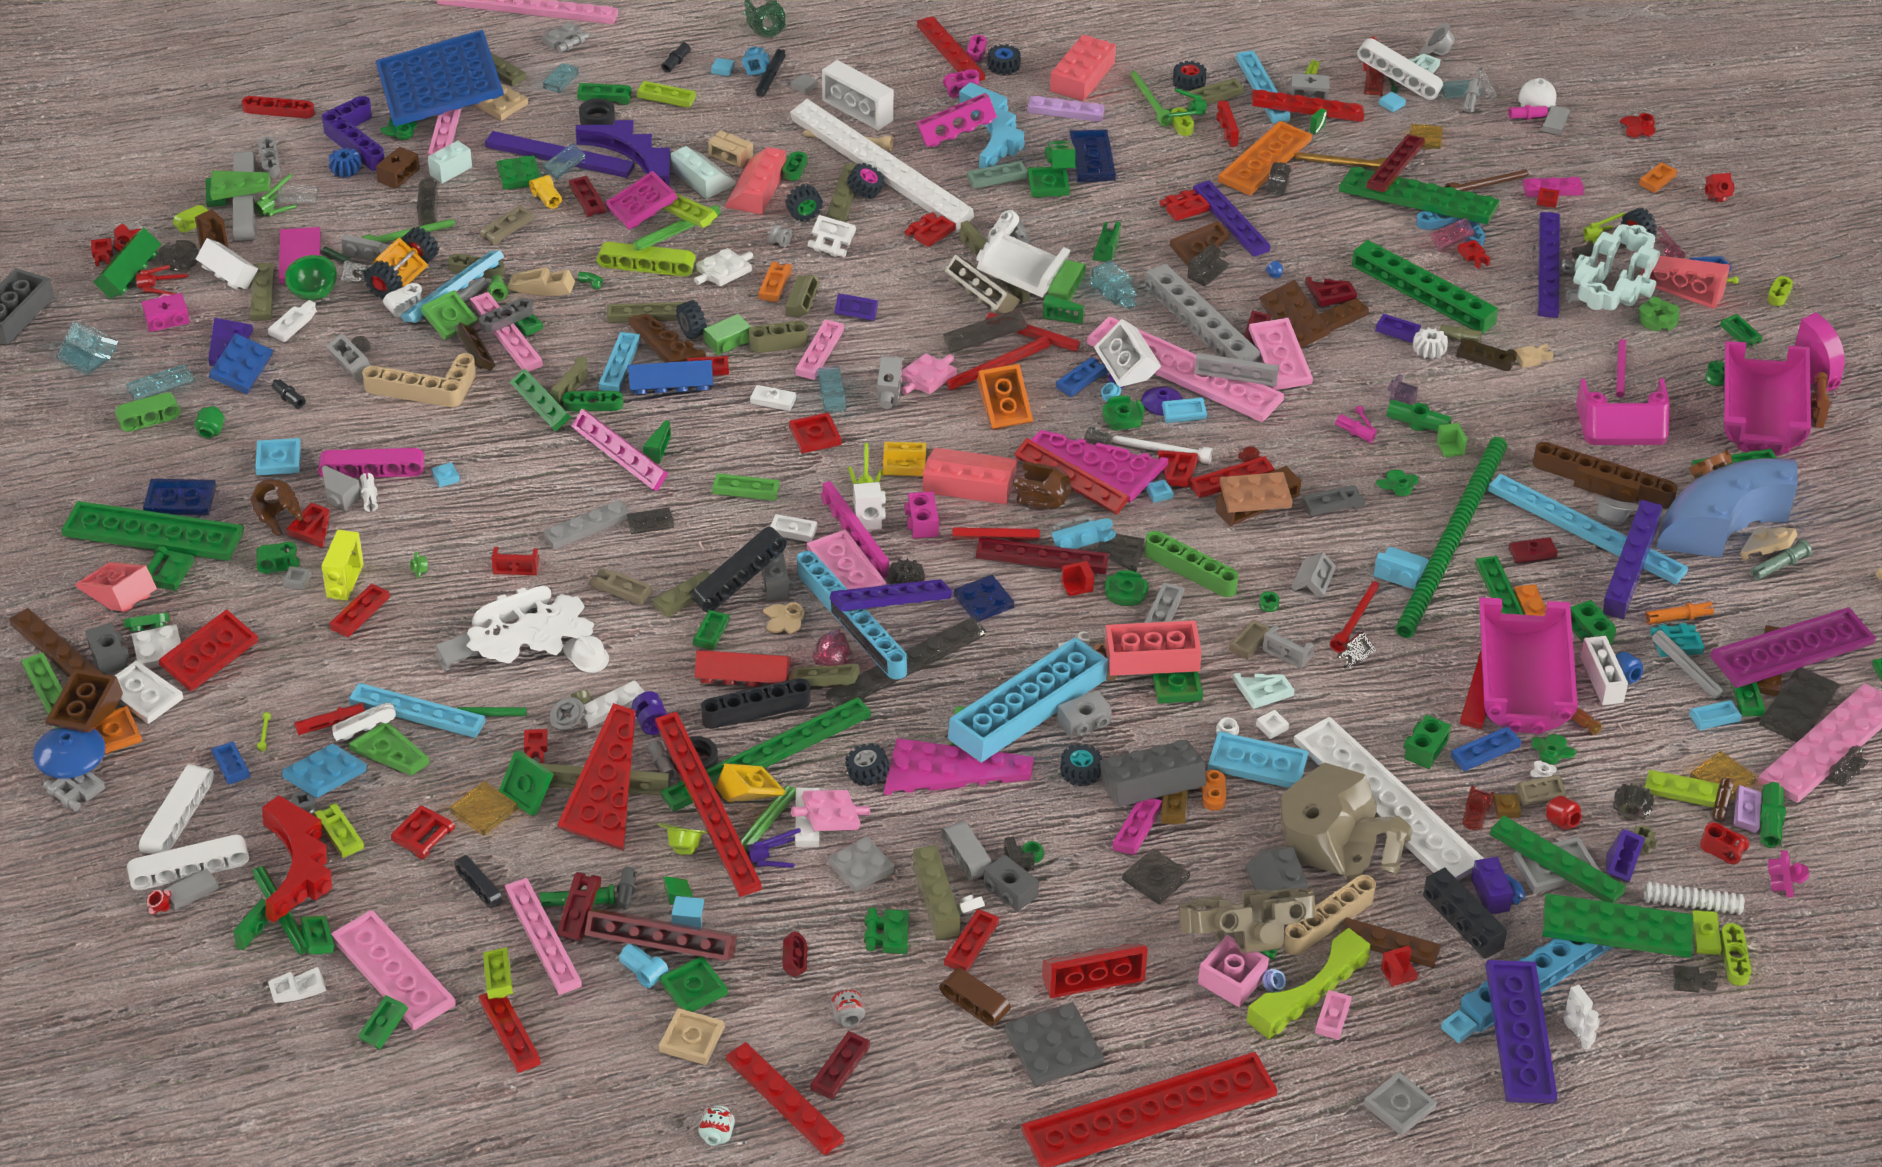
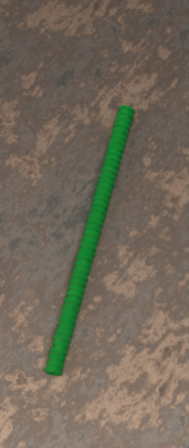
M1493 437L1490 439L1409 602L1395 626V631L1400 637L1411 638L1417 630L1507 450L1508 444L1503 438Z

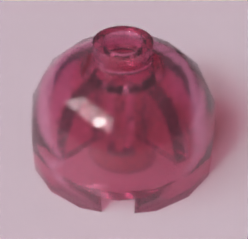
M841 629L827 632L818 640L816 652H813L816 665L837 666L853 664V661L848 663V655H851V650L843 632L840 633Z

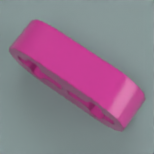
M974 35L970 38L967 54L974 62L983 60L987 48V38L983 35Z

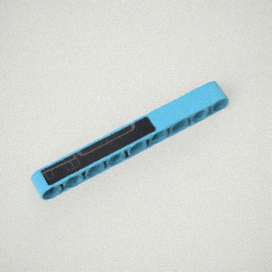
M811 551L799 553L797 555L798 576L888 677L892 679L904 678L907 675V656L905 651L866 609L840 611L829 597L831 591L847 590V588L815 553Z

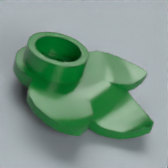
M390 118L388 126L382 127L380 130L384 135L408 140L414 134L413 130L417 127V121L394 127L392 118Z
M1391 469L1387 471V478L1376 480V484L1382 489L1394 490L1397 496H1408L1411 494L1414 485L1418 483L1419 478L1415 474L1406 475L1401 470Z
M1559 734L1548 735L1546 739L1534 736L1531 740L1532 747L1539 751L1540 760L1550 765L1557 764L1561 758H1573L1577 752L1576 749L1567 747L1566 738Z

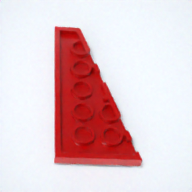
M613 703L557 824L559 829L624 851L635 710Z

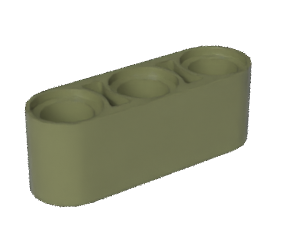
M800 320L759 325L749 330V347L754 353L801 348L808 343L807 324Z

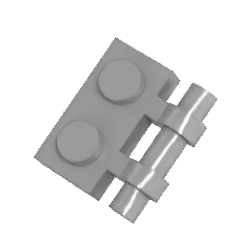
M568 22L541 37L544 44L553 50L557 48L561 53L571 50L576 44L584 43L586 39L590 38V34L587 31L582 33L581 28Z
M90 771L74 778H56L57 780L53 783L47 780L43 784V788L47 790L48 795L52 798H58L63 806L74 811L79 810L81 807V803L77 801L80 797L85 801H89L105 789L104 782ZM68 787L70 791L66 793L63 789Z

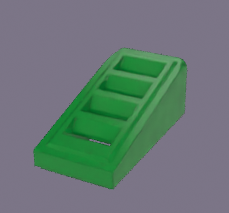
M1045 295L1043 319L1083 324V305L1052 295ZM1074 311H1078V316L1074 315Z
M665 420L643 446V454L656 464L661 463L671 439V424L669 420Z

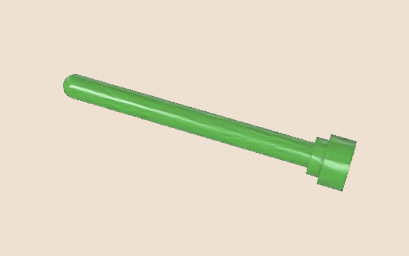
M1132 71L1130 76L1156 111L1157 121L1161 126L1170 125L1173 121V117H1167L1170 111L1161 107L1138 73Z
M448 219L418 227H420V230L424 228L427 233L428 231L432 232L453 227L455 221ZM412 228L381 236L367 234L363 235L362 238L386 243L397 240L399 237L402 239Z

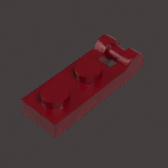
M587 176L569 180V187L584 210L586 218L593 217V214L599 213L600 215L606 213L602 199Z
M575 873L556 933L558 937L582 942L588 911L592 909L596 892L601 886L600 876L591 875L589 877L585 873ZM587 886L586 891H581V888Z

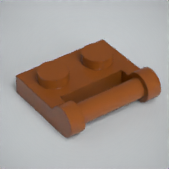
M1823 372L1815 375L1817 386L1815 393H1811V405H1813L1811 418L1815 420L1816 428H1824L1830 406V399L1827 396L1826 390L1827 374Z

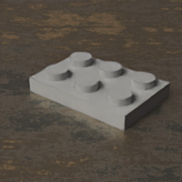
M1579 837L1553 843L1599 870ZM1520 852L1514 853L1513 860L1533 894L1573 884Z

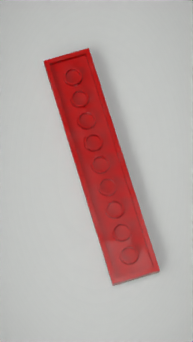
M1255 1051L1022 1124L1021 1131L1039 1167H1053L1277 1096V1088Z

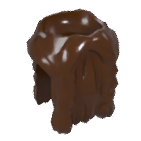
M1024 462L1022 464L1023 469L1027 471L1024 473L1025 479L1018 477L1013 480V486L1017 488L1018 504L1028 505L1036 509H1056L1065 504V500L1071 493L1069 475L1056 466L1034 464L1032 462Z
M270 477L256 485L251 495L253 510L256 512L259 520L272 529V533L277 536L283 534L276 514L286 508L299 521L303 519L295 492L285 481ZM276 490L278 499L265 500L264 497L267 492Z

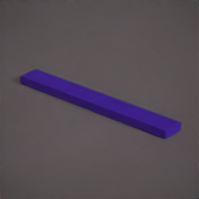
M492 131L485 141V147L523 156L534 155L537 159L628 178L635 167L634 161Z

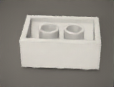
M1123 319L1094 347L1113 379L1120 387L1147 381L1161 367V364L1139 330Z

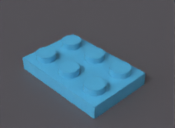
M332 743L283 769L282 777L315 798H318L366 772L367 764Z

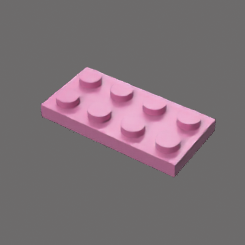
M1289 318L1249 324V332L1255 347L1261 352V362L1279 366L1276 387L1271 386L1272 389L1280 390L1312 384L1313 377Z
M846 529L807 543V551L815 553L847 589L886 585L885 580Z

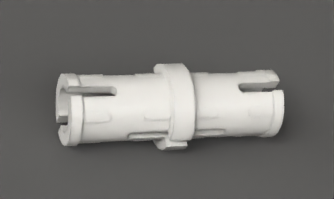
M366 473L360 476L362 486L360 494L364 501V509L370 512L369 506L371 505L373 512L378 508L376 500L377 488L374 486V476L368 473V479H366Z

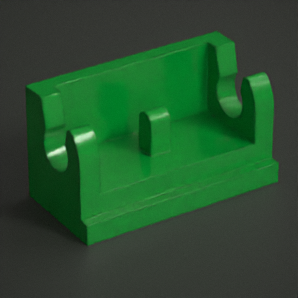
M1106 221L1103 224L1102 233L1095 247L1092 260L1112 263L1120 240L1121 222L1116 221L1114 229L1110 230L1107 228L1108 222Z

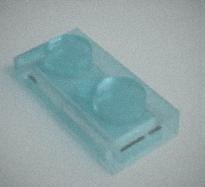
M561 63L543 82V88L560 93L579 74L578 68Z

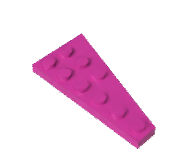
M1040 430L1031 439V441L1127 494L1129 503L1168 465V458L1161 457L1159 460L1151 458L1150 454L1142 453L1137 455L1130 453L1128 449L1101 443L1093 445L1086 443L1084 439L1071 440L1067 439L1065 435Z

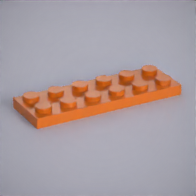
M1279 121L1218 175V182L1251 196L1293 158L1295 153L1303 149L1312 140V134Z

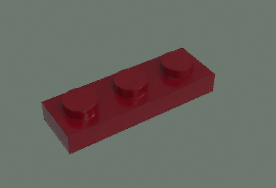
M848 1031L811 1082L810 1090L833 1100L870 1048V1040Z

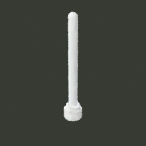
M1114 436L1112 439L1115 444L1153 451L1198 453V461L1209 465L1213 455V448L1203 447L1197 450L1122 436Z

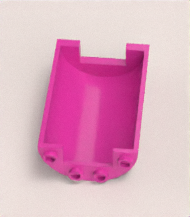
M1725 341L1724 429L1730 442L1733 441L1737 448L1744 452L1772 449L1775 456L1789 453L1790 449L1795 446L1799 447L1807 439L1811 430L1810 347L1788 346L1786 361L1744 359L1745 342Z
M1479 597L1484 707L1488 717L1502 728L1508 726L1514 733L1542 734L1570 720L1578 707L1570 602L1547 601L1544 616L1501 614L1502 599Z

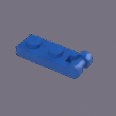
M1090 357L1056 381V388L1072 397L1099 377H1105L1109 371L1104 363L1100 364L1096 358Z

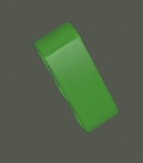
M1066 259L1052 281L1048 295L1071 301L1084 278L1086 264Z
M162 393L122 404L115 410V415L122 430L128 432L176 419L180 415L181 410L172 393Z

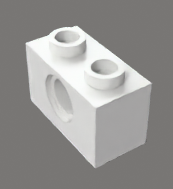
M880 483L853 484V509L855 515L866 530L882 529V520H885V507H882V504L886 503L885 491L880 489Z

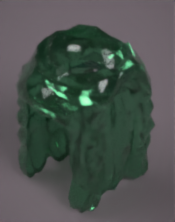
M750 0L744 1V6L746 7L744 14L747 24L760 37L773 38L786 28V14L778 1L766 0L765 5L757 8L754 7ZM766 16L773 23V26H763V20Z

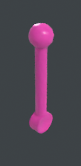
M1356 406L1355 412L1360 414L1367 427L1377 432L1376 428L1371 426L1363 413L1364 408Z

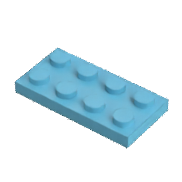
M1218 731L1207 770H1218L1223 774L1290 788L1294 783L1302 779L1309 751Z

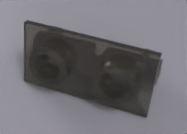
M1858 745L1852 746L1845 755V758L1842 757L1836 764L1830 767V775L1825 780L1844 787L1869 763L1868 760L1862 758L1863 749Z

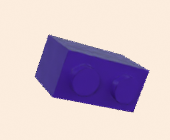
M1498 857L1475 860L1471 880L1482 905L1491 914L1509 912L1514 892Z

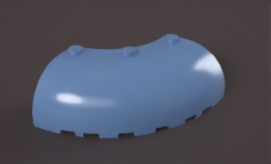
M1781 458L1746 460L1717 468L1696 479L1670 505L1659 530L1656 549L1722 558L1729 536L1733 532L1736 533L1748 527L1749 523L1759 521L1760 523H1788L1798 485L1797 461Z

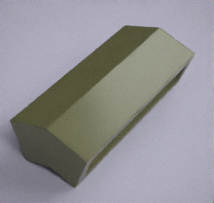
M813 273L807 276H797L786 304V316L799 318L808 314L820 283Z

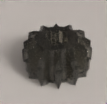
M1282 162L1272 164L1267 181V192L1274 195L1285 194L1291 174L1290 165Z
M907 557L904 561L898 559L897 563H891L887 578L890 585L919 582L925 580V573L922 564H918L916 560L909 561Z
M1632 782L1630 786L1622 784L1621 788H1617L1614 794L1613 809L1617 810L1618 815H1624L1625 819L1633 818L1636 821L1637 818L1645 820V817L1649 816L1653 810L1654 795L1650 793L1649 788H1642V784L1638 786Z

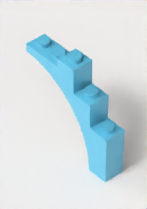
M970 82L959 91V104L986 92L990 97L997 118L993 119V122L985 125L991 135V139L987 147L979 155V169L995 166L1007 154L1014 156L1021 151L1025 145L1024 132L1016 129V115L1008 112L1007 97ZM974 110L972 114L976 117L978 116L979 111Z

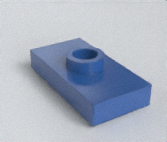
M233 741L211 749L212 755L228 785L250 778L249 770Z

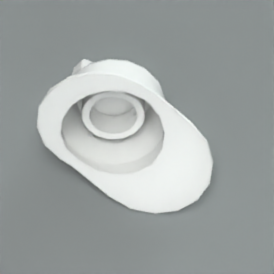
M581 635L578 639L572 638L568 640L563 646L565 656L581 671L587 673L599 672L609 663V655L597 637Z

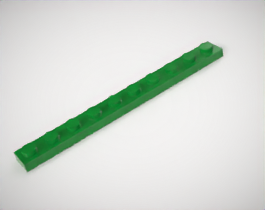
M857 697L706 769V772L715 788L725 763L763 766V768H766L870 718L871 710ZM683 781L661 791V798L673 812L693 803Z

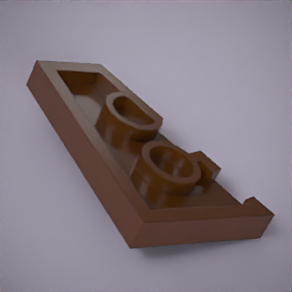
M1217 221L1171 239L1169 245L1192 271L1226 242L1230 233Z

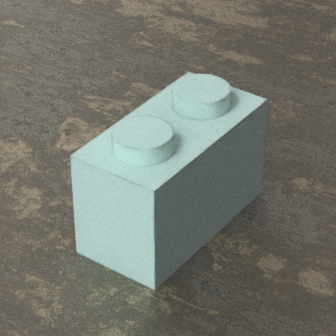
M456 141L429 155L430 176L440 183H444L472 168L470 148L460 141Z

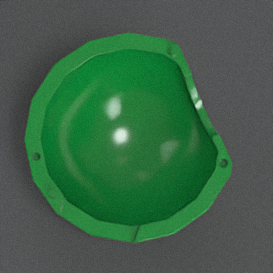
M319 255L301 257L290 264L285 272V283L290 292L297 298L307 301L325 298L332 291L337 278V270L333 262Z

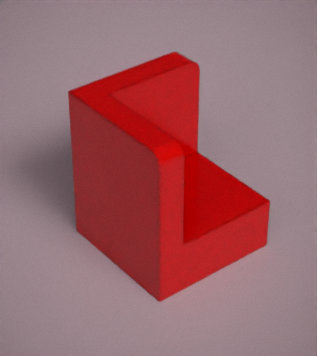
M1087 561L1062 566L1061 583L1068 596L1092 592L1094 588V574Z
M1410 946L1383 953L1381 970L1391 987L1416 980L1418 977L1416 970L1410 962L1412 952Z

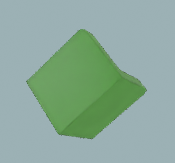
M1460 424L1439 425L1436 442L1444 457L1465 455L1467 438Z

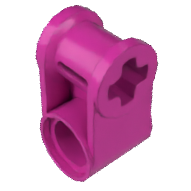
M974 69L949 73L943 78V85L947 88L948 95L953 98L958 97L959 91L970 82L979 86V72Z

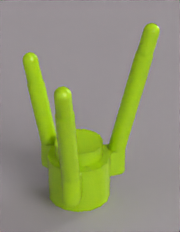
M1622 212L1599 222L1591 223L1590 226H1585L1583 228L1585 241H1592L1594 245L1603 231L1613 228V225L1603 227L1601 225L1623 217L1625 213Z
M867 442L864 444V472L858 481L852 467H848L853 484L880 482L882 470H879L875 481L868 475L869 444Z

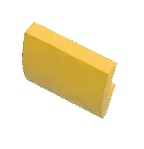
M884 442L883 475L923 476L926 465V443Z

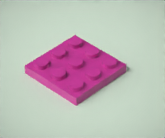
M651 171L604 203L607 209L630 230L637 227L640 222L648 217L654 216L663 207L672 204L678 197L656 173Z

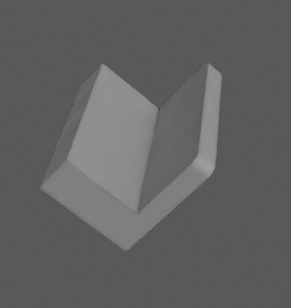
M1324 552L1303 560L1291 588L1296 591L1307 586L1319 598L1325 594L1336 566Z

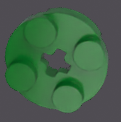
M1114 396L1108 399L1107 404L1103 405L1102 417L1109 424V428L1114 431L1139 428L1144 418V406L1137 399L1136 402L1130 400V396Z

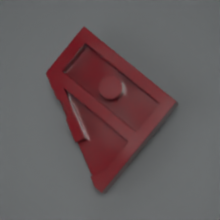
M1306 277L1305 284L1319 307L1347 302L1357 298L1358 293L1350 281H1335L1324 278V282L1312 281V277Z

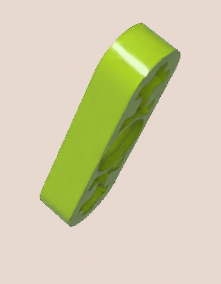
M1728 923L1723 926L1720 934L1727 979L1733 985L1744 986L1749 982L1752 972L1744 930L1738 924ZM1731 934L1733 935V937H1735L1734 942H1732ZM1737 951L1742 957H1733L1729 952ZM1737 967H1739L1740 975L1736 972Z

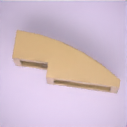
M548 267L512 274L507 287L509 290L524 294L561 296L571 294L575 280L569 269L551 273Z

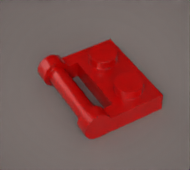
M420 805L391 834V841L414 852L418 858L424 860L430 854L429 851L446 834H450L455 829V825L446 817ZM436 825L439 827L423 844L419 843Z

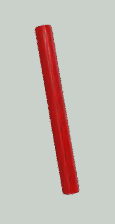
M1046 336L1041 337L948 379L946 385L952 391L976 380L979 371L1008 366L1048 348L1050 341Z

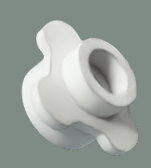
M1536 761L1534 762L1535 768L1531 770L1530 775L1533 779L1549 777L1557 769L1554 765Z

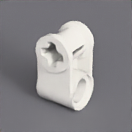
M418 283L407 284L396 291L388 293L384 297L383 303L395 317H401L402 313L423 299L421 297L422 287Z

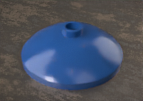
M55 727L46 732L37 741L33 750V759L36 767L47 776L60 779L74 778L88 773L101 762L105 754V742L102 735L96 729L86 733Z

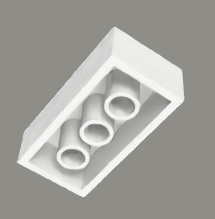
M838 60L822 69V101L878 131L893 121V89Z

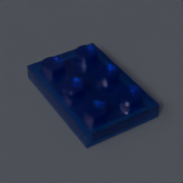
M151 479L143 510L171 515H210L216 491V480Z

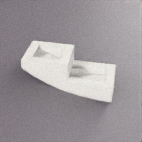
M318 967L295 977L292 972H288L268 981L275 1003L300 1000L327 991L322 973Z

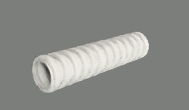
M1649 881L1645 886L1644 892L1646 903L1653 901V904L1660 902L1661 905L1668 903V906L1675 904L1676 907H1680V905H1683V908L1691 906V909L1698 907L1699 910H1703V908H1706V911L1714 909V912L1721 910L1722 913L1728 911L1729 914H1733L1736 912L1737 915H1741L1744 910L1745 898L1743 894L1736 896L1735 893L1728 895V892L1721 894L1720 891H1716V893H1713V890L1706 892L1705 889L1698 891L1697 888L1691 890L1690 887L1685 889L1682 886L1676 888L1674 885L1668 887L1664 883L1661 886L1657 882L1654 885Z

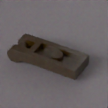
M1464 338L1456 353V357L1504 371L1511 370L1513 362H1515L1518 356L1517 352L1513 349L1505 351Z

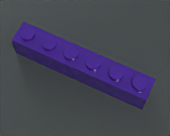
M1644 500L1640 501L1604 598L1603 613L1605 615L1625 619L1660 523L1662 505Z

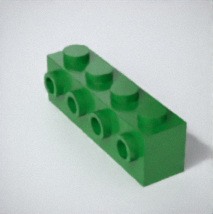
M142 228L127 242L93 283L110 299L116 295L120 297L127 291L128 287L126 285L128 283L132 284L136 280L137 272L141 273V270H144L149 265L147 261L153 260L158 255L156 250L162 244L147 229Z

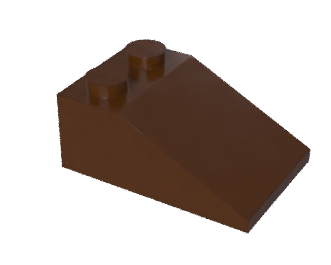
M74 668L45 720V724L89 733L113 713L119 703L123 692L117 677Z

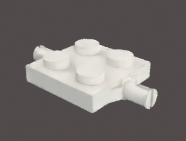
M729 248L721 250L696 263V270L701 275L695 277L694 281L697 285L705 281L714 282L718 286L729 283L752 271V266L747 261L754 258L753 253L748 251L743 255H737Z

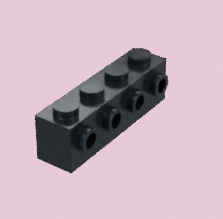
M1445 867L1426 877L1423 897L1484 959L1504 949L1507 929Z

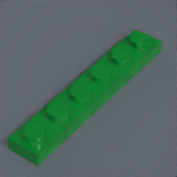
M1504 815L1490 830V836L1604 902L1616 903L1625 893L1626 886Z

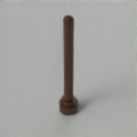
M1521 170L1464 184L1450 182L1446 183L1445 187H1452L1459 191H1468L1525 178L1529 175V172Z

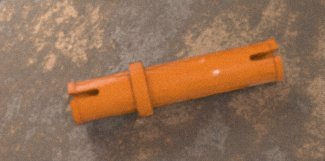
M1711 601L1698 604L1690 602L1686 603L1685 606L1646 611L1645 618H1649V620H1646V623L1651 625L1681 619L1694 620L1695 617L1713 615L1714 608H1709L1713 604Z

